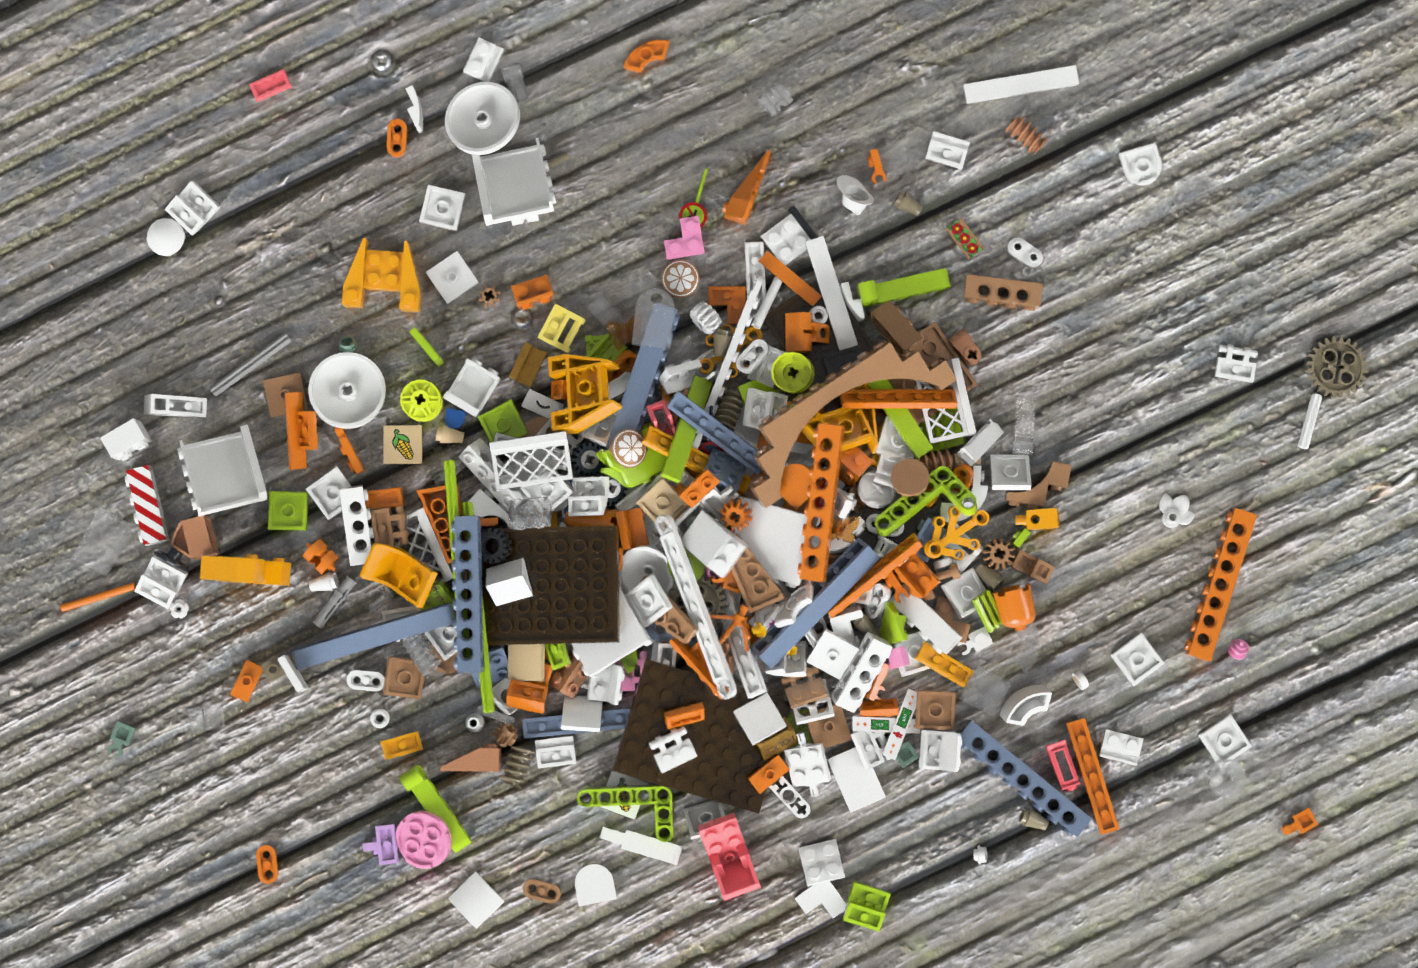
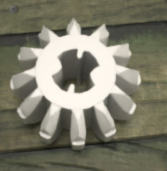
M700 302L690 311L692 322L705 334L711 335L721 326L722 320L719 314L706 302Z

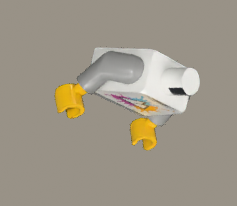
M788 597L780 600L778 604L773 603L755 611V615L748 623L753 626L751 631L757 637L766 636L767 630L775 622L779 608L782 604L785 605L789 599ZM794 645L787 653L789 656L797 653L796 646Z

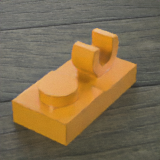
M418 731L380 742L385 760L423 750Z

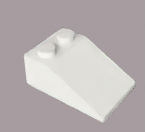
M701 510L681 538L682 544L721 578L727 576L748 547L746 542L703 510Z

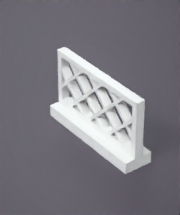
M959 358L946 361L957 378L955 382L949 385L955 389L958 402V411L955 416L944 411L946 408H935L941 413L936 420L928 417L927 412L930 408H922L930 444L964 436L968 437L976 433ZM915 380L917 389H922L921 384L925 386L924 389H934L929 386V383L926 384L923 381ZM942 414L952 419L947 428L937 422ZM956 421L961 424L963 432L955 434L949 428ZM935 425L945 430L941 437L933 438L932 429Z
M566 432L489 443L496 490L573 479ZM564 445L565 453L560 459L552 452L556 446ZM537 449H543L547 452L542 461L533 456ZM518 452H524L529 455L523 464L514 459ZM504 454L510 459L502 467L497 464L496 455ZM550 455L558 460L553 469L544 464ZM530 458L539 463L534 472L525 467ZM511 461L520 466L515 475L506 470ZM562 463L568 468V475L560 476L555 470ZM541 466L550 471L549 475L543 479L535 475ZM522 469H525L531 476L527 481L522 482L516 477ZM503 472L512 477L508 484L500 485L499 477Z
M424 507L407 515V519H405L406 529L416 532L413 542L408 541L411 545L409 553L412 554L414 546L422 549L421 562H423L426 552L432 553L435 557L433 564L423 563L431 567L432 570L441 571L444 583L453 580L452 564L446 562ZM417 516L419 521L417 530L408 527L410 519ZM398 520L393 522V526L398 525ZM419 534L424 535L427 539L425 547L415 544ZM395 538V541H396V539L399 540V541H398V544H397V542H396V546H395V547H400V546H401L400 538Z

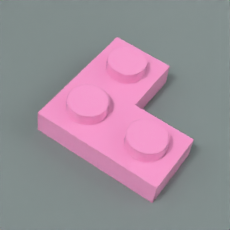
M699 216L681 218L680 225L683 238L664 241L667 260L705 254Z

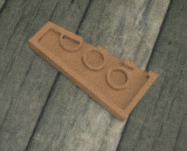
M747 547L731 570L746 606L749 607V613H752L786 597L750 548Z
M645 575L640 582H642L649 575ZM666 594L673 608L653 623L664 627L666 632L682 643H689L699 629Z

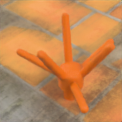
M741 605L739 613L736 612L734 616L710 615L711 619L732 620L730 626L721 635L720 644L725 641L737 625L742 627L745 651H749L748 639L751 638L748 629L750 631L752 629L747 622L748 617L746 616L749 607Z

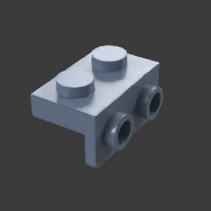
M929 517L926 520L922 519L916 528L919 530L917 536L923 545L916 554L926 563L930 558L926 556L924 546L927 541L932 539L934 530L932 519ZM943 527L941 529L940 539H942V537L947 531V529ZM932 545L930 548L931 552H934L935 550L934 545Z

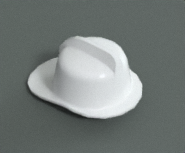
M848 175L838 177L837 186L843 193L842 203L844 207L851 210L854 214L860 215L867 205H871L874 202V198L857 179Z

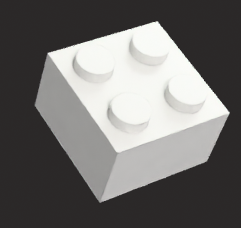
M134 418L100 437L111 458L116 460L122 459V461L133 456L132 453L137 450L139 452L149 447V443L152 442L142 422Z

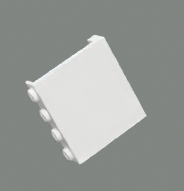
M536 138L537 145L482 157L472 154L486 226L554 211L555 195L549 189L553 185L551 176L546 175V172L549 171L547 160H543V156H546L544 144L540 145L539 138Z
M248 425L240 426L241 432L187 445H183V441L180 440L181 448H178L177 451L179 459H184L185 465H182L184 477L188 476L189 482H186L188 492L193 493L194 498L191 499L193 510L198 511L199 516L267 500L265 484Z
M744 497L742 505L748 502L749 505L746 509H752V513L749 515L753 519L748 521L749 526L747 528L743 526L742 531H738L737 527H735L734 534H739L744 542L748 544L750 550L775 583H778V580L784 581L785 586L796 588V586H801L803 582H801L802 579L797 574L798 564L802 563L803 555H800L801 543L804 544L805 536H802L803 525L807 523V516H805V513L773 504L765 508L761 506L758 500ZM815 517L813 521L816 527L819 526L821 519L819 517Z
M620 582V643L572 644L574 648L572 652L577 660H581L583 664L581 668L584 674L594 679L597 678V673L643 645L647 647L653 643L647 630L643 628L625 597L626 593Z

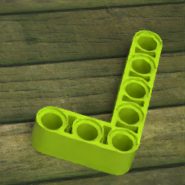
M947 268L877 284H875V280L862 282L857 285L856 293L858 299H861L862 308L884 304L889 300L892 302L948 289L951 287Z
M940 466L929 474V485L927 487H932L933 490L930 492L924 491L917 496H902L877 516L875 519L876 532L883 537L891 535L942 492L966 516H972L976 513L977 499L948 467ZM940 475L948 476L945 480H940L938 477ZM954 488H958L961 490L957 494L951 492V490ZM911 499L919 500L916 504L909 503ZM971 502L973 503V505L971 507H965L964 503ZM896 511L904 512L901 516L894 515ZM881 523L889 524L887 528L879 527Z
M419 764L398 777L407 791H413L426 811L438 815L447 824L452 838L451 848L455 853H458L472 843L465 829Z
M658 784L584 787L577 792V802L582 807L654 804L655 834L657 839L661 842H668L673 837L672 793L669 787ZM661 789L667 790V797L659 798L657 796L658 791ZM641 790L649 792L646 799L638 797V793ZM621 791L629 792L627 800L619 799ZM602 792L610 794V798L607 801L600 800L599 795ZM582 793H589L591 795L590 800L587 802L581 801L580 795ZM665 808L669 811L667 817L661 818L658 816L660 809ZM660 829H669L668 836L661 837L659 835Z

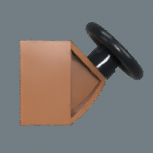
M202 515L181 521L173 534L168 553L155 549L154 554L182 571L188 570V566L180 561L183 554L196 560L201 559L202 556L218 555L219 550L211 518Z

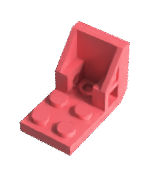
M734 813L697 826L724 901L761 888Z

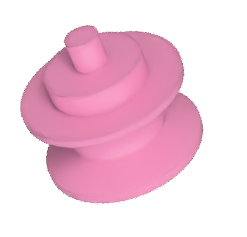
M1242 639L1232 640L1228 648L1229 655L1238 660L1244 659L1249 651V645Z

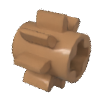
M485 285V290L479 291L482 298H479L478 301H484L485 308L488 305H492L495 308L494 304L496 302L501 303V300L498 298L501 291L495 292V285L492 288H488ZM492 292L494 299L490 298L489 301H487V297L485 295H490V293Z
M505 723L504 726L499 724L493 733L496 736L494 740L501 747H506L507 745L512 747L518 738V735H516L517 730L509 723Z

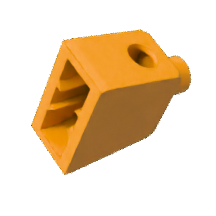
M1057 508L1026 510V515H1015L1016 527L1027 526V530L1060 529L1059 510ZM1033 517H1039V523H1033Z

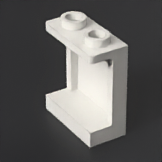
M467 358L463 368L443 398L478 418L501 379L498 377L499 373L490 367L486 370L481 367L483 363L477 359L472 358V360H469Z

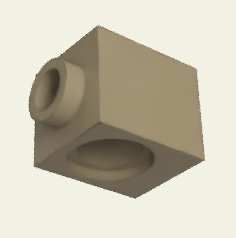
M280 657L260 665L269 683H273L286 676L285 671L278 662Z

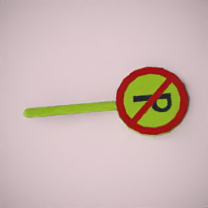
M707 168L704 169L696 201L685 204L679 212V220L681 218L699 216L700 228L707 221L706 209L699 204L708 172Z

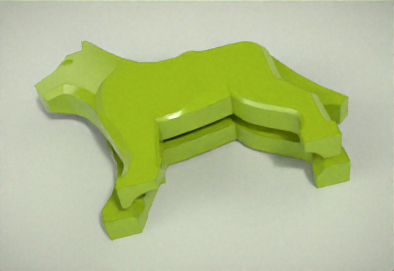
M651 422L642 426L643 438L650 425L653 426ZM647 447L645 459L640 465L633 468H625L615 461L609 449H601L595 453L597 458L607 467L601 468L600 472L610 476L626 488L635 487L640 483L645 485L652 481V476L659 475L662 472L667 456Z

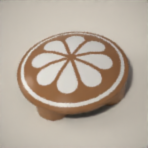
M675 260L664 268L661 280L667 293L673 297L683 298L695 292L700 278L697 268L692 263L686 260Z
M625 429L616 434L609 447V451L619 465L625 468H633L640 465L645 459L647 446L642 444L643 436L639 432Z

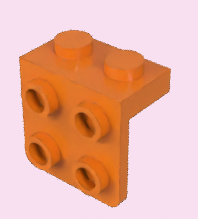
M858 447L843 451L839 470L840 480L845 486L852 488L874 461ZM827 459L825 461L826 468L830 465Z

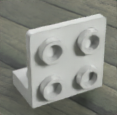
M614 663L597 673V678L589 677L587 699L607 701L613 705H618V701H621L622 698L620 685L625 676V672L622 670L623 667Z

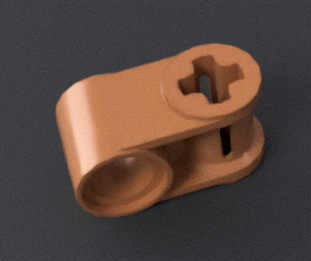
M962 328L948 339L955 352L958 353L967 365L974 366L979 362L981 351L965 329ZM969 352L971 354H976L975 360L973 358H968Z

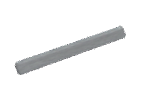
M286 333L282 334L211 386L210 391L212 394L218 396L291 342L289 336Z

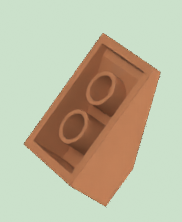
M486 743L484 747L478 748L441 766L440 771L499 772L502 768V747H497V743Z

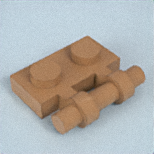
M403 506L396 507L397 515H392L391 508L370 511L375 543L396 546L395 538H400L401 545L409 544V530L406 529L405 522L407 515L404 513ZM398 520L399 532H394L393 521Z
M808 666L806 676H784L780 678L783 685L791 684L790 688L785 689L791 709L828 697L822 678L814 679L812 676L819 673L817 667L810 668ZM807 678V682L797 685V680Z

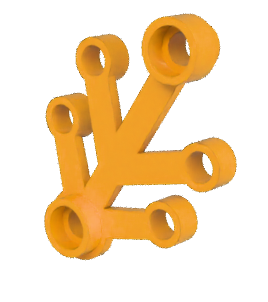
M724 324L721 327V330H723L724 327H728L732 332V335L734 334L736 329L735 327H731L729 324ZM753 326L744 329L745 339L742 345L738 344L736 351L740 354V349L746 344L748 347L754 340H762L763 333L761 329L754 328ZM754 332L756 334V338H750L749 334ZM711 334L705 338V344L709 347L714 346V343L709 344L707 342V339L710 337L714 339V335ZM714 356L711 359H701V365L708 364L709 369L704 370L701 366L699 371L702 374L711 373L714 365L724 358ZM731 362L729 369H734L736 374L730 375L729 378H735L738 374L736 362Z
M956 506L949 507L948 515L950 517L947 531L942 539H940L941 529L945 525V519L941 516H936L932 520L934 530L932 539L927 541L924 546L926 556L935 559L940 555L952 557L954 560H962L965 556L963 550H951L944 546L953 543L966 546L970 550H977L980 547L979 540L973 538L966 539L959 536L976 525H986L989 521V514L984 510H977L970 520L955 529L961 512ZM954 508L957 511L955 515L952 514V509ZM979 514L981 515L980 521L977 520V515ZM937 519L941 520V524L939 526L936 523ZM972 541H975L976 546L974 548L971 547ZM932 545L935 546L934 552H931L930 550ZM957 551L960 552L959 558L955 555Z

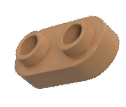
M529 879L523 885V893L530 899L553 904L561 897V890L556 884ZM530 885L536 886L535 892L530 891ZM549 890L555 891L554 897L548 895Z

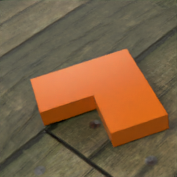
M708 286V305L727 306V324L737 325L746 304V286Z

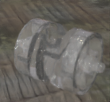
M780 82L775 83L770 89V94L763 93L757 98L762 107L759 111L761 113L765 111L773 118L781 110L780 106H788L793 102V98L789 94L791 88L789 86L785 88Z

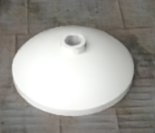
M637 546L630 549L623 556L622 571H619V582L626 593L637 586L645 575L654 574L662 589L668 594L673 586L674 578L668 570L667 556L657 548ZM647 567H650L652 569V572H649L647 570Z

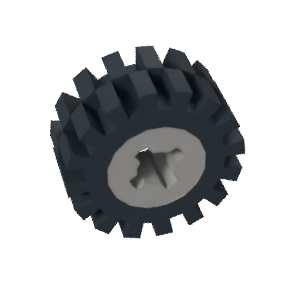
M589 441L582 442L572 449L573 453L570 454L571 464L576 473L591 477L597 475L601 468H605V465L595 454L603 449L598 444Z

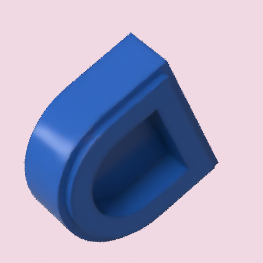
M447 408L445 416L447 426L453 429L461 428L465 421L466 412Z

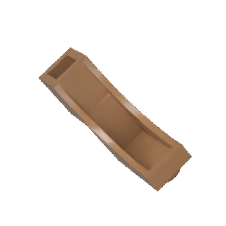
M1051 462L1046 476L1037 486L1024 492H1007L1004 501H1009L1008 505L1020 507V504L1028 505V509L1032 510L1039 509V507L1043 508L1048 486H1051L1050 489L1055 491H1062V488L1066 489L1068 487L1071 465Z

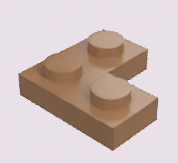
M938 596L935 612L962 637L959 642L966 643L971 625L953 620L955 610L948 598Z

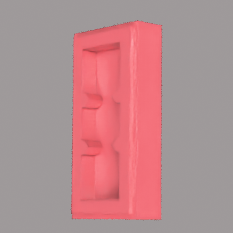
M284 69L249 84L257 102L292 88Z

